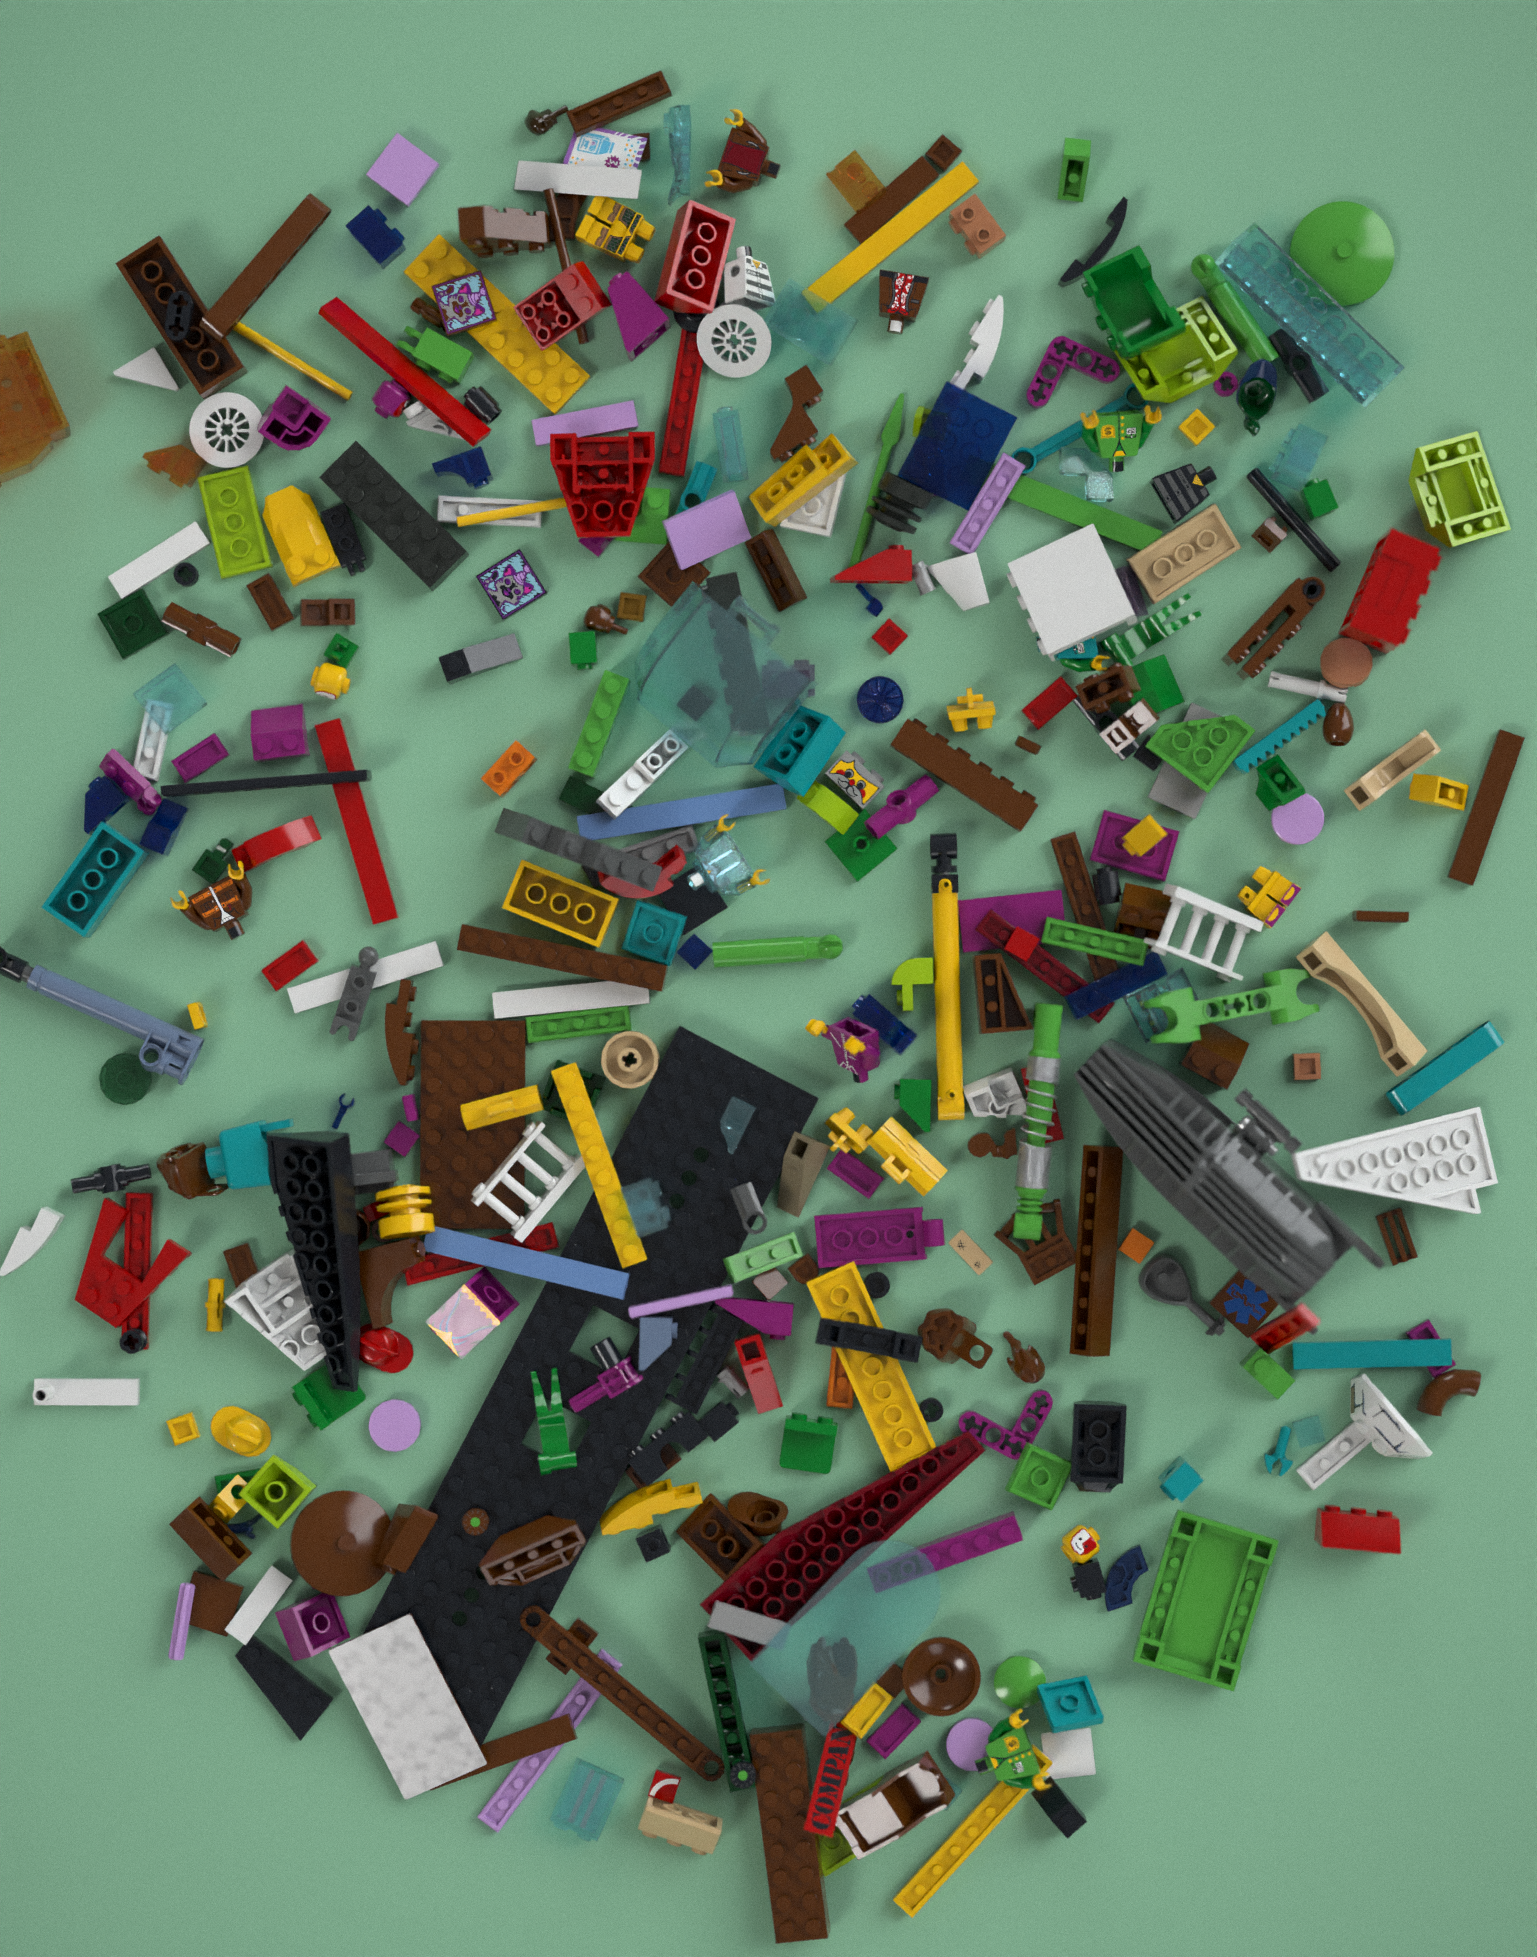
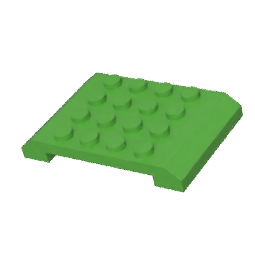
M1177 1509L1151 1590L1132 1660L1234 1692L1241 1670V1660L1279 1540Z

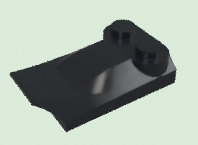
M1077 1401L1073 1403L1070 1481L1075 1483L1079 1491L1110 1493L1115 1486L1123 1484L1126 1404L1107 1401Z

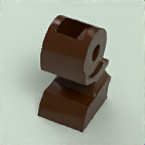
M1011 1128L1003 1134L1004 1142L1002 1145H995L988 1133H977L970 1137L967 1145L968 1150L975 1157H984L991 1152L993 1157L1009 1159L1010 1156L1017 1155L1015 1128Z

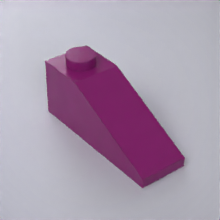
M737 1297L715 1300L716 1304L764 1334H770V1339L785 1340L786 1336H791L794 1306L792 1302Z

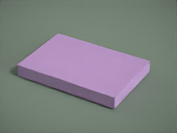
M732 489L662 521L678 567L681 570L751 539L735 491Z

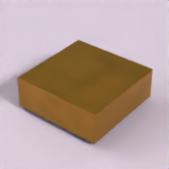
M620 592L617 619L643 622L647 596Z

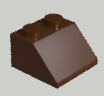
M1213 1023L1199 1025L1201 1040L1189 1043L1178 1064L1215 1085L1228 1090L1241 1066L1249 1043Z

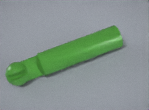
M1208 254L1196 256L1191 262L1192 274L1208 293L1207 297L1252 363L1260 359L1273 363L1280 355L1232 284L1225 279L1217 267L1214 258Z
M833 934L819 937L794 936L712 942L714 968L805 962L809 959L823 958L832 960L840 956L843 951L841 939Z

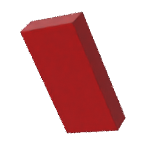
M1060 676L1024 707L1021 712L1039 730L1078 695Z
M302 940L261 971L277 992L319 962V960L307 943Z

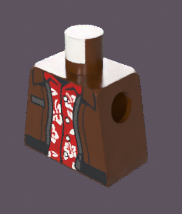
M880 269L879 316L889 318L887 332L902 334L905 321H916L928 287L929 277Z

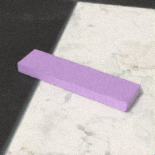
M634 400L531 420L537 447L549 445L550 434L576 433L578 437H591L639 427Z
M1003 452L951 539L950 544L967 554L975 552L1026 467L1024 464Z
M732 1284L632 1305L629 1306L628 1310L630 1317L635 1318L731 1297L734 1292Z

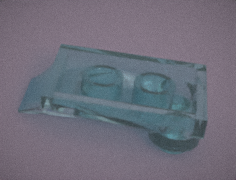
M677 105L669 108V113H664L663 126L665 135H669V148L674 170L673 181L667 199L670 206L683 195L690 196L692 123L690 105Z

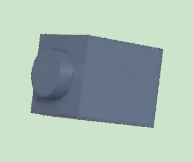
M644 1315L640 1317L639 1370H645L671 1346L672 1338L677 1339L678 1323H673V1316Z

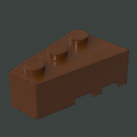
M1001 953L972 956L979 1034L1033 1030V1026L1025 1012L1023 1003L1015 989Z

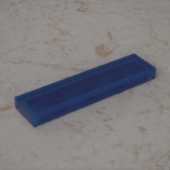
M1152 951L1146 954L1143 966L1129 963L1064 996L1074 1019L1078 1020L1168 973L1158 953Z

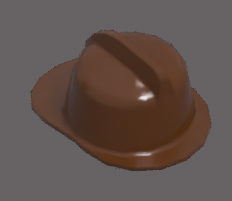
M755 1492L738 1493L729 1500L727 1505L729 1514L739 1522L747 1524L749 1529L758 1536H770L782 1530V1522L788 1515V1507L784 1502Z

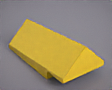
M831 433L813 450L807 444L804 445L748 497L763 520L775 527L856 466L858 462L835 435Z

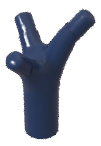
M259 1513L248 1521L226 1525L234 1534H242L254 1539L256 1535L252 1533L253 1527L251 1526L257 1523L262 1518V1515Z

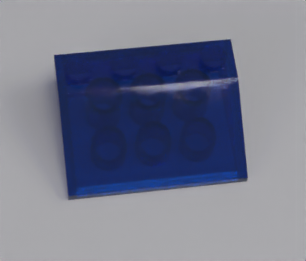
M948 380L898 476L969 511L1018 417Z

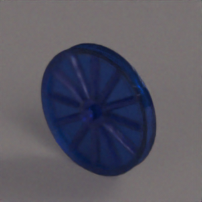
M877 676L868 679L862 684L857 694V706L860 713L867 720L874 723H887L898 716L903 707V692L900 686L888 677Z

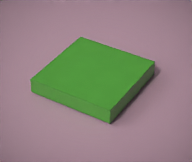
M1026 1442L1005 1490L1052 1511L1071 1471V1461Z

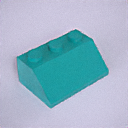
M796 703L754 765V768L786 790L804 797L846 732L830 716Z

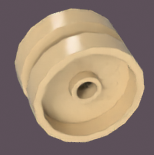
M625 1031L616 1034L606 1043L602 1051L601 1065L604 1074L612 1083L622 1088H636L645 1085L654 1077L659 1067L660 1055L656 1044L650 1037L641 1032ZM630 1054L636 1058V1062L631 1065L626 1062V1057Z

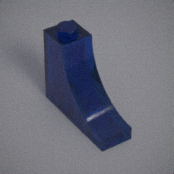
M861 994L852 1005L855 1009L852 1014L863 1024L878 1030L879 1038L899 1055H902L918 1036L870 994L866 998Z

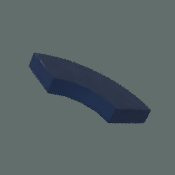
M1140 1545L1124 1552L1115 1561L1108 1573L1105 1582L1106 1592H1104L1105 1605L1108 1612L1133 1604L1131 1596L1133 1585L1140 1575L1149 1571Z

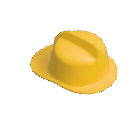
M235 1406L224 1407L218 1410L212 1418L211 1432L215 1440L222 1446L247 1457L258 1456L270 1444L271 1431L267 1423L260 1417Z

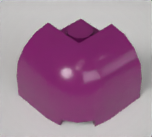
M285 384L274 402L264 412L257 426V431L288 451L301 450L310 447L319 438L331 418L323 409L307 397H303Z

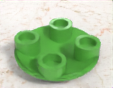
M1011 1656L998 1667L994 1676V1688L999 1699L1004 1704L1018 1709L1028 1708L1040 1700L1037 1694V1685L1046 1684L1045 1674L1041 1666L1031 1658L1024 1656Z

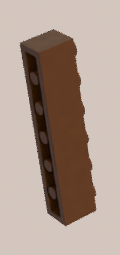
M914 718L913 721L906 720L890 744L891 748L1018 832L1023 830L1038 807V804L1034 802L1036 797L1025 790L1022 793L1012 788L1014 786L1012 781L1004 776H1001L1000 779L991 774L993 769L980 761L977 765L969 759L971 755L960 747L955 750L947 745L949 740L936 732L933 736L926 731L928 726L918 719Z

